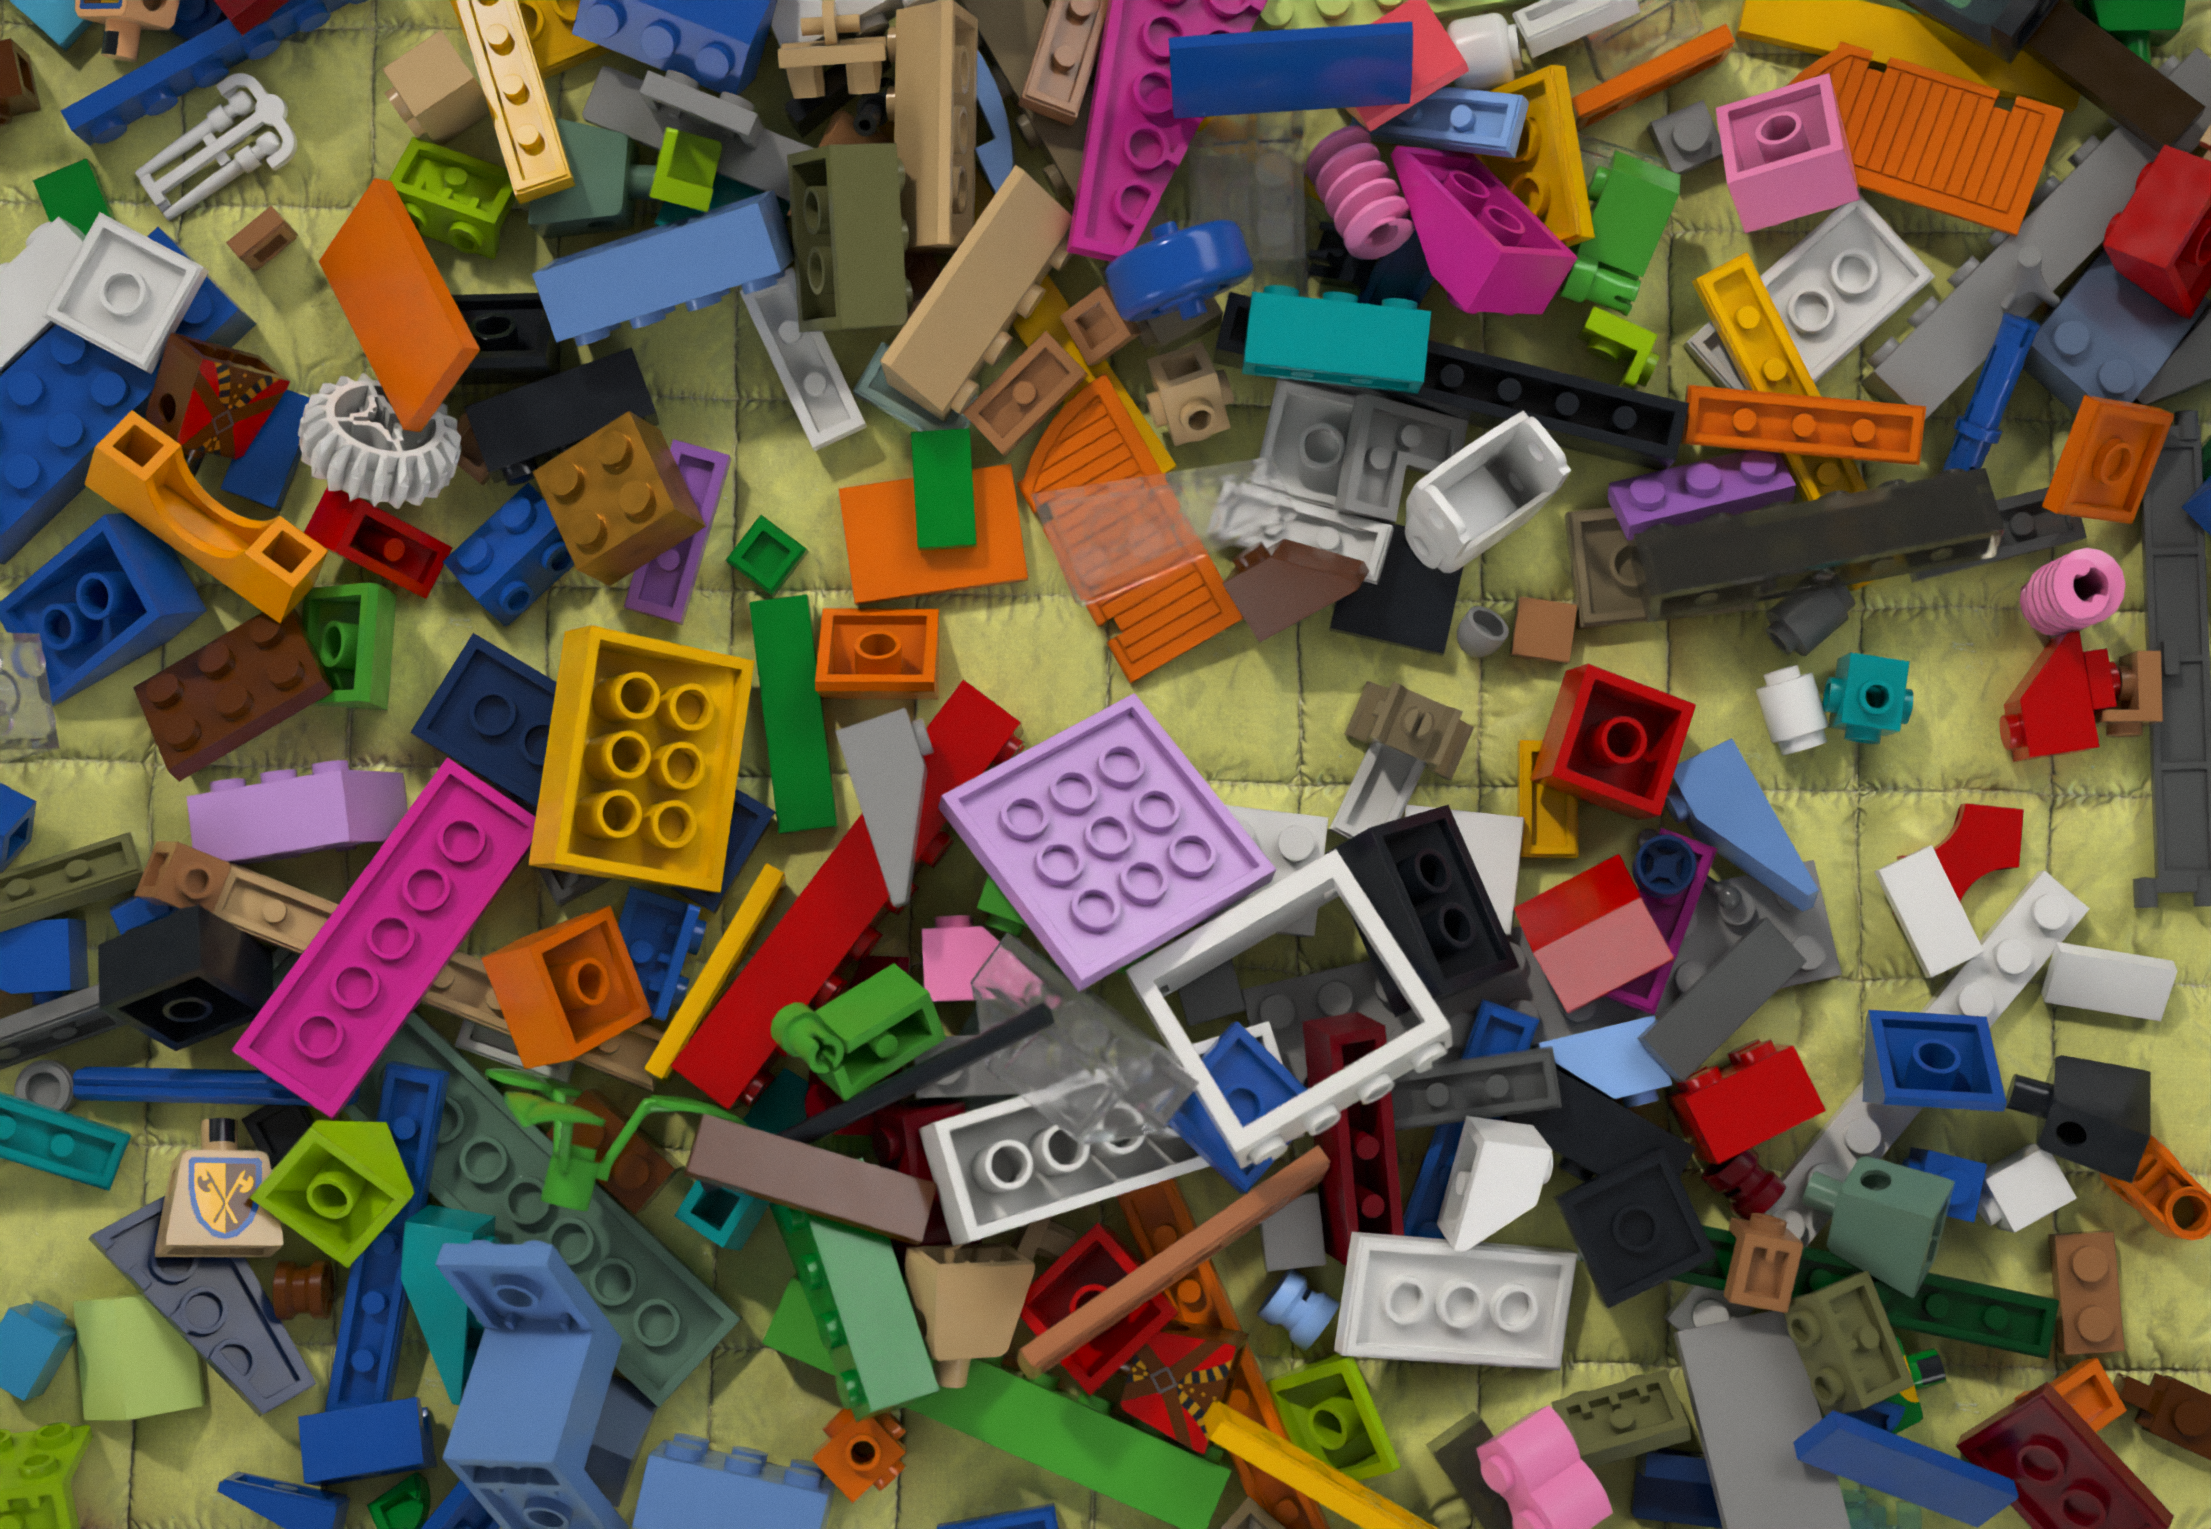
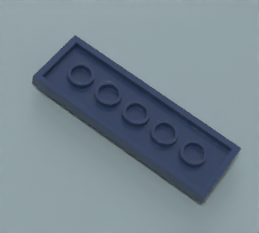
M473 633L410 733L537 808L557 682ZM736 788L721 893L676 887L670 888L716 914L776 816V812Z

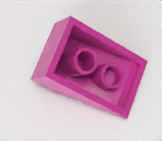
M1396 146L1391 154V158L1406 202L1410 207L1409 211L1430 273L1448 291L1447 299L1459 310L1469 314H1476L1477 312H1498L1508 316H1513L1515 313L1543 314L1578 257L1473 153Z

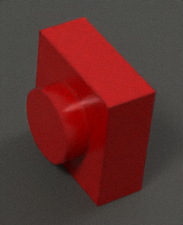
M2107 648L2084 651L2093 711L2097 712L2117 707L2115 696L2119 695L2121 689L2120 674L2116 664L2113 661L2109 662Z

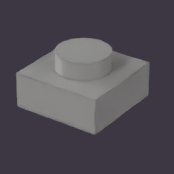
M1704 100L1654 120L1647 127L1666 170L1683 175L1723 158L1720 136Z

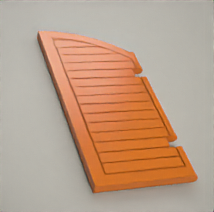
M1840 41L1837 49L1816 60L1788 84L1791 85L1827 73L1830 74L1854 164L1858 187L2016 237L2065 109L2019 95L2016 97L2011 112L1994 107L2000 95L1999 89L1894 57L1889 58L1885 73L1870 69L1868 67L1874 51Z
M1102 374L1072 397L1053 418L1031 456L1024 479L1019 481L1017 486L1033 514L1048 506L1054 512L1058 520L1046 525L1042 530L1097 627L1104 625L1107 621L1114 618L1122 633L1106 643L1129 684L1242 621L1244 618L1223 586L1224 580L1107 374Z

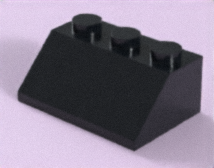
M1449 805L1370 827L1325 853L1326 855L1335 849L1338 851L1435 1003L1519 968V964ZM1352 916L1394 1016L1398 1017L1412 1012L1413 1009Z

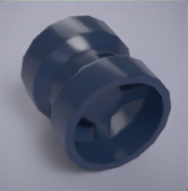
M1670 834L1657 835L1647 840L1635 855L1632 864L1633 879L1637 887L1647 896L1656 899H1670L1680 894L1693 880L1697 869L1696 856L1691 846L1682 838Z

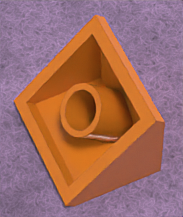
M823 608L815 675V691L822 699L939 700V609Z

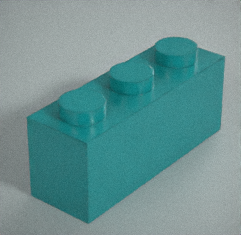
M1268 285L1264 287L1263 292L1252 291L1242 374L1418 393L1424 383L1431 311L1417 310L1418 303L1407 299L1382 300V306L1358 303V296L1345 292H1325L1322 299L1299 297V290L1293 287Z

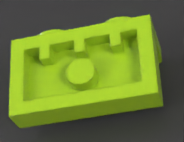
M412 137L388 181H392L419 234L452 245L461 252L475 253L494 259L500 249L499 230L516 200L507 169Z

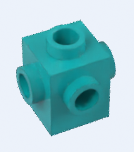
M1852 652L1838 658L1835 677L1827 679L1823 694L1822 705L1824 712H1830L1828 728L1845 730V740L1866 744H1880L1881 736H1889L1900 732L1901 724L1908 723L1913 708V690L1906 689L1910 661ZM1866 696L1869 699L1870 705L1866 701Z

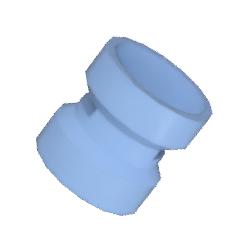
M1288 1269L1260 1306L1257 1316L1271 1326L1279 1324L1284 1326V1329L1289 1332L1290 1341L1303 1351H1306L1331 1321L1340 1303L1326 1292L1316 1293L1307 1288L1305 1276L1296 1269Z

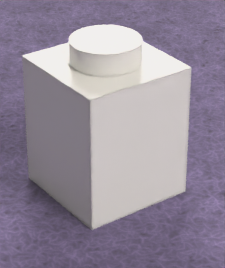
M2030 1143L1986 1167L1977 1211L1989 1226L1996 1224L2000 1230L2015 1233L2077 1199L2054 1156L2041 1150L2036 1144Z

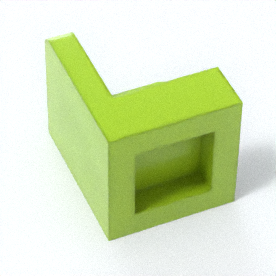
M666 127L649 196L708 212L713 193L712 186L722 150L721 142Z

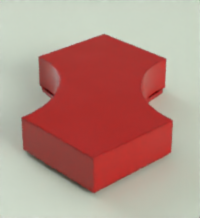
M1968 803L1960 804L1951 831L1942 842L1933 848L1960 902L1968 888L1983 875L1994 870L2019 868L2024 809ZM1902 855V856H1897V860H1899V859H1901V858H1903V857H1905V856H1903V855Z

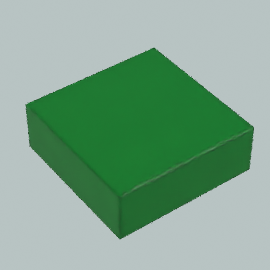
M760 514L725 561L774 598L809 551Z

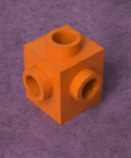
M844 1407L824 1426L822 1430L827 1434L828 1438L814 1450L812 1460L854 1503L872 1485L879 1491L883 1490L905 1468V1464L900 1458L906 1453L907 1445L901 1437L907 1430L891 1412L856 1423L852 1410H847ZM859 1441H867L874 1447V1450L869 1454H861L855 1450L853 1445Z

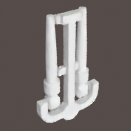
M245 73L233 74L217 84L216 87L228 99L229 104L225 107L219 104L206 114L208 118L183 134L135 171L141 181L140 183L168 221L212 195L242 173L246 172L249 174L263 164L261 159L267 156L266 161L274 171L280 169L294 157L297 150V138L286 121L288 116L286 103L277 95L268 94L262 84L251 75ZM249 88L257 100L256 105L249 94L242 90L237 92V89ZM255 109V113L218 139L213 134L216 131L222 133L235 123L233 120L238 115L244 117ZM263 125L275 127L282 137L281 142L277 135L268 131L257 138L255 146L247 145L234 154V160H231L226 151ZM200 142H205L207 146L158 181L154 180L151 174L183 155ZM216 159L222 167L220 170L171 205L165 196L166 193Z

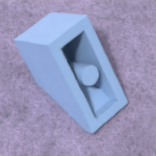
M1655 1015L1532 1045V1049L1552 1046L1555 1066L1558 1071L1610 1100L1622 1097L1625 1108L1659 1101L1657 1089L1672 1085L1670 1074L1637 1039L1656 1020Z

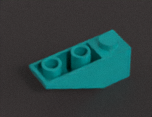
M784 1068L742 1120L751 1128L774 1135L805 1120L807 1114L805 1110V1097L808 1091V1082L787 1068ZM696 1180L674 1217L722 1248L741 1251L770 1202L725 1188H720L709 1194L703 1189L700 1181Z
M428 1205L405 1221L401 1281L451 1403L460 1405L485 1327L435 1264L442 1244H468L473 1240H485L494 1244L501 1243L500 1239L495 1237L496 1216Z

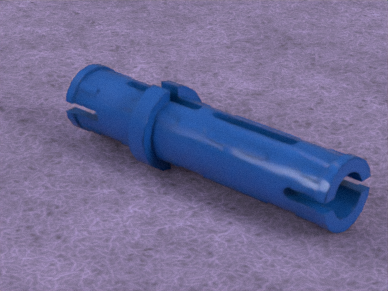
M2004 312L1997 336L1989 351L1971 401L1967 406L1964 416H1958L1953 427L1958 431L1949 456L1938 478L1941 481L1963 489L1964 486L1966 490L1974 491L1986 455H1988L1992 443L1998 444L2002 434L1998 427L2024 366L2030 346L2040 328V324L2015 315L2014 318L2013 314Z

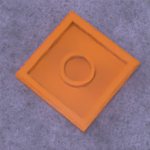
M2084 395L2042 507L2056 514L2132 524L2175 414L2159 407Z

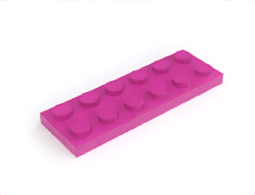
M447 757L232 1048V1052L335 1121L530 851L536 817Z

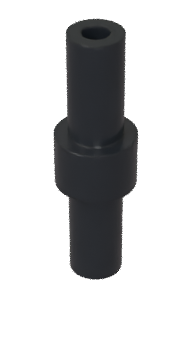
M881 78V86L878 93L862 94L856 107L857 116L853 122L854 130L859 135L864 137L871 136L877 127L884 125L888 121L886 94L889 86H895V82L891 78Z

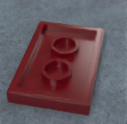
M2048 1381L1963 1433L1956 1444L1958 1450L1972 1464L2014 1480L2019 1498L2010 1505L2032 1529H2169L2174 1515Z

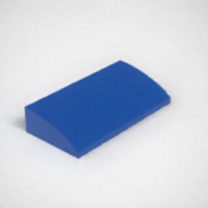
M1412 21L1168 37L1174 119L1410 103L1413 65Z

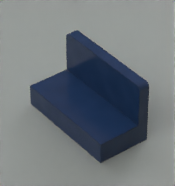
M1660 1448L1636 1455L1631 1514L1639 1519L1723 1529L1704 1453Z

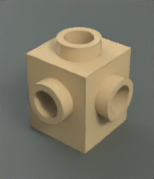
M1202 341L1146 360L1155 391L1145 395L1153 423L1156 428L1166 425L1175 446L1187 442L1202 441L1214 433L1230 429L1225 405L1234 403L1233 393L1224 369L1215 370Z

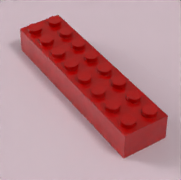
M964 679L926 728L934 753L923 756L928 772L912 881L925 863L934 869L955 841L948 835L953 828L938 808L941 795L1015 757L1025 749L1024 741L1020 739L1024 734L1021 722ZM863 813L855 821L670 1066L727 1110L740 1108L743 1104L748 1107L751 1104L755 1105L776 1079V1076L770 1073L769 1070L780 1055L784 1058L787 1056L792 1057L772 1038L771 1025L777 1012L791 1003H803L812 1010H815L817 1007L821 1008L839 997L848 984L846 980L840 977L853 959L863 963L873 952L884 936L876 928L888 912L891 911L899 916L907 906L904 905L898 908L893 906ZM914 883L911 884L909 903L919 890V887Z

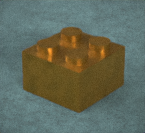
M630 411L533 471L576 569L608 586L613 585L706 527L661 430Z

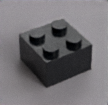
M199 904L178 909L168 917L143 927L129 929L124 935L98 945L99 1008L174 1051L181 1050L253 1021L274 993L272 950Z

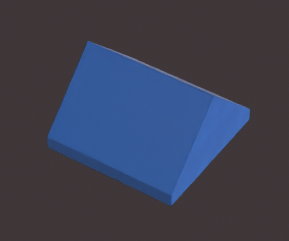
M1868 1010L1865 1030L1862 1102L1883 1105L2004 1112L2007 1102L1987 1017Z

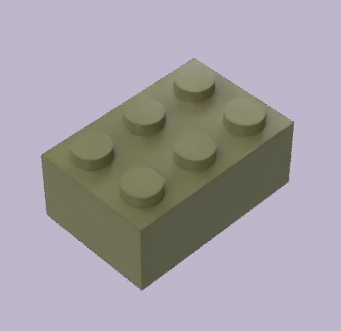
M897 143L826 145L788 154L787 163L799 332L857 330L905 325L913 304V291L910 281L905 278L904 253L909 245V230L905 219L901 218L900 193L905 185V169L902 160L897 157Z

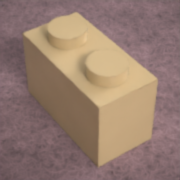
M442 30L382 69L394 86L386 91L385 95L416 138L427 133L436 145L443 146L490 114L483 90Z

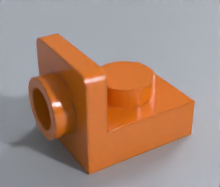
M2098 1358L2082 1360L2050 1382V1385L2095 1432H2098L2127 1411ZM2033 1390L2022 1392L2017 1397H2015V1401H2017L2018 1399H2020L2021 1397L2025 1396Z

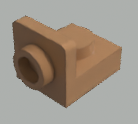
M2135 651L2119 657L2120 666H2117L2120 674L2121 689L2119 695L2115 697L2116 701L2121 703V710H2100L2094 712L2096 727H2106L2107 737L2142 736L2144 726L2163 721L2161 651Z
M157 841L134 896L155 905L174 906L179 909L199 904L213 913L231 870V865L224 860L180 842Z
M1752 1213L1750 1221L1731 1218L1728 1230L1736 1237V1243L1723 1294L1729 1303L1783 1313L1788 1312L1804 1243L1786 1228L1787 1222L1785 1220L1762 1213Z

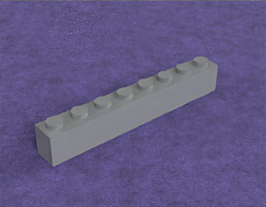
M2199 47L2182 61L2171 55L2157 69L2206 106L2203 115L2173 146V148L2187 153H2191L2199 145V140L2211 125V59ZM2109 117L2107 121L2115 128L2102 141L2094 135L2089 137L2067 159L2075 168L2061 182L2052 175L2033 193L2030 203L2035 208L2023 219L2017 237L1996 230L1987 239L1994 249L1981 262L1973 255L1965 261L1947 280L1954 289L1940 303L1933 296L1923 303L1907 320L1914 329L1900 343L1891 336L1867 360L1874 369L1860 383L1880 402L1926 406V420L1987 358L1997 336L2004 312L2013 314L2014 318L2015 315L2027 318L2043 302L2036 294L2029 292L2022 295L2010 310H2006L2001 306V301L2008 294L2014 282L2019 251L2028 245L2036 246L2041 250V272L2046 284L2053 292L2104 241L2105 231L2110 220L2116 213L2123 212L2135 193L2136 181L2141 170L2146 164L2154 162L2159 153L2113 118Z

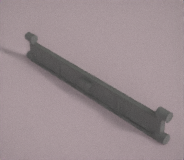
M2197 410L2174 412V426H2171L2140 503L2146 651H2161L2163 721L2149 725L2155 878L2141 877L2133 879L2134 908H2157L2158 893L2193 892L2194 907L2211 906V678L2205 530L2181 508L2203 484L2201 432Z

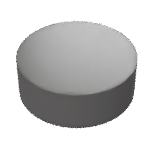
M39 1060L26 1066L18 1075L14 1089L15 1096L68 1113L78 1100L73 1095L72 1078L74 1070L58 1060Z

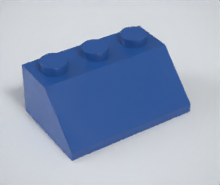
M580 0L572 34L663 71L673 70L693 78L701 86L716 92H729L739 95L756 78L778 0Z

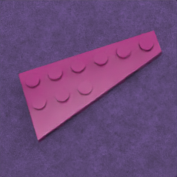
M1108 0L1066 252L1112 262L1122 254L1134 249L1175 169L1183 159L1196 130L1205 118L1174 119L1168 37L1250 32L1268 0Z

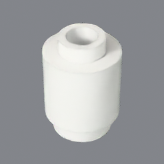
M1793 665L1764 674L1766 686L1755 690L1771 742H1778L1781 754L1787 755L1826 743L1827 738L1824 728L1828 727L1829 724L1813 672L1801 675L1798 665Z

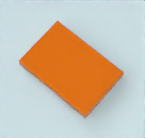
M1004 464L972 469L977 547L918 550L914 478L838 488L855 605L1028 581L1012 465Z

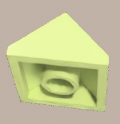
M141 1293L73 1301L84 1421H126L206 1405L201 1356Z

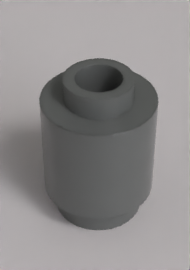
M1822 571L1817 577L1808 576L1766 613L1770 623L1766 628V633L1771 641L1785 654L1790 655L1795 651L1802 656H1807L1848 620L1847 612L1855 606L1854 598L1844 584L1828 571Z

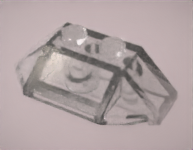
M1306 110L1216 116L1188 145L1190 227L1215 220H1232L1239 225L1253 262V272L1247 280L1224 292V294L1228 297L1229 292L1251 297L1252 291L1263 292L1265 286L1282 285L1298 289L1299 297L1311 298L1310 259L1308 256L1310 243L1308 175L1306 174Z
M1006 933L971 980L973 998L976 1000L980 1033L1042 1002H1045L1050 1008L1055 1021L1054 1025L985 1058L986 1067L990 1073L1080 1145L1162 1133L1199 1084L1162 1045L1088 987L1078 992L1058 965L1010 933Z

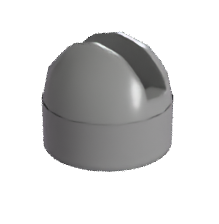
M1482 606L1470 608L1457 629V641L1460 648L1470 657L1481 658L1493 654L1509 635V629L1505 621L1494 611Z

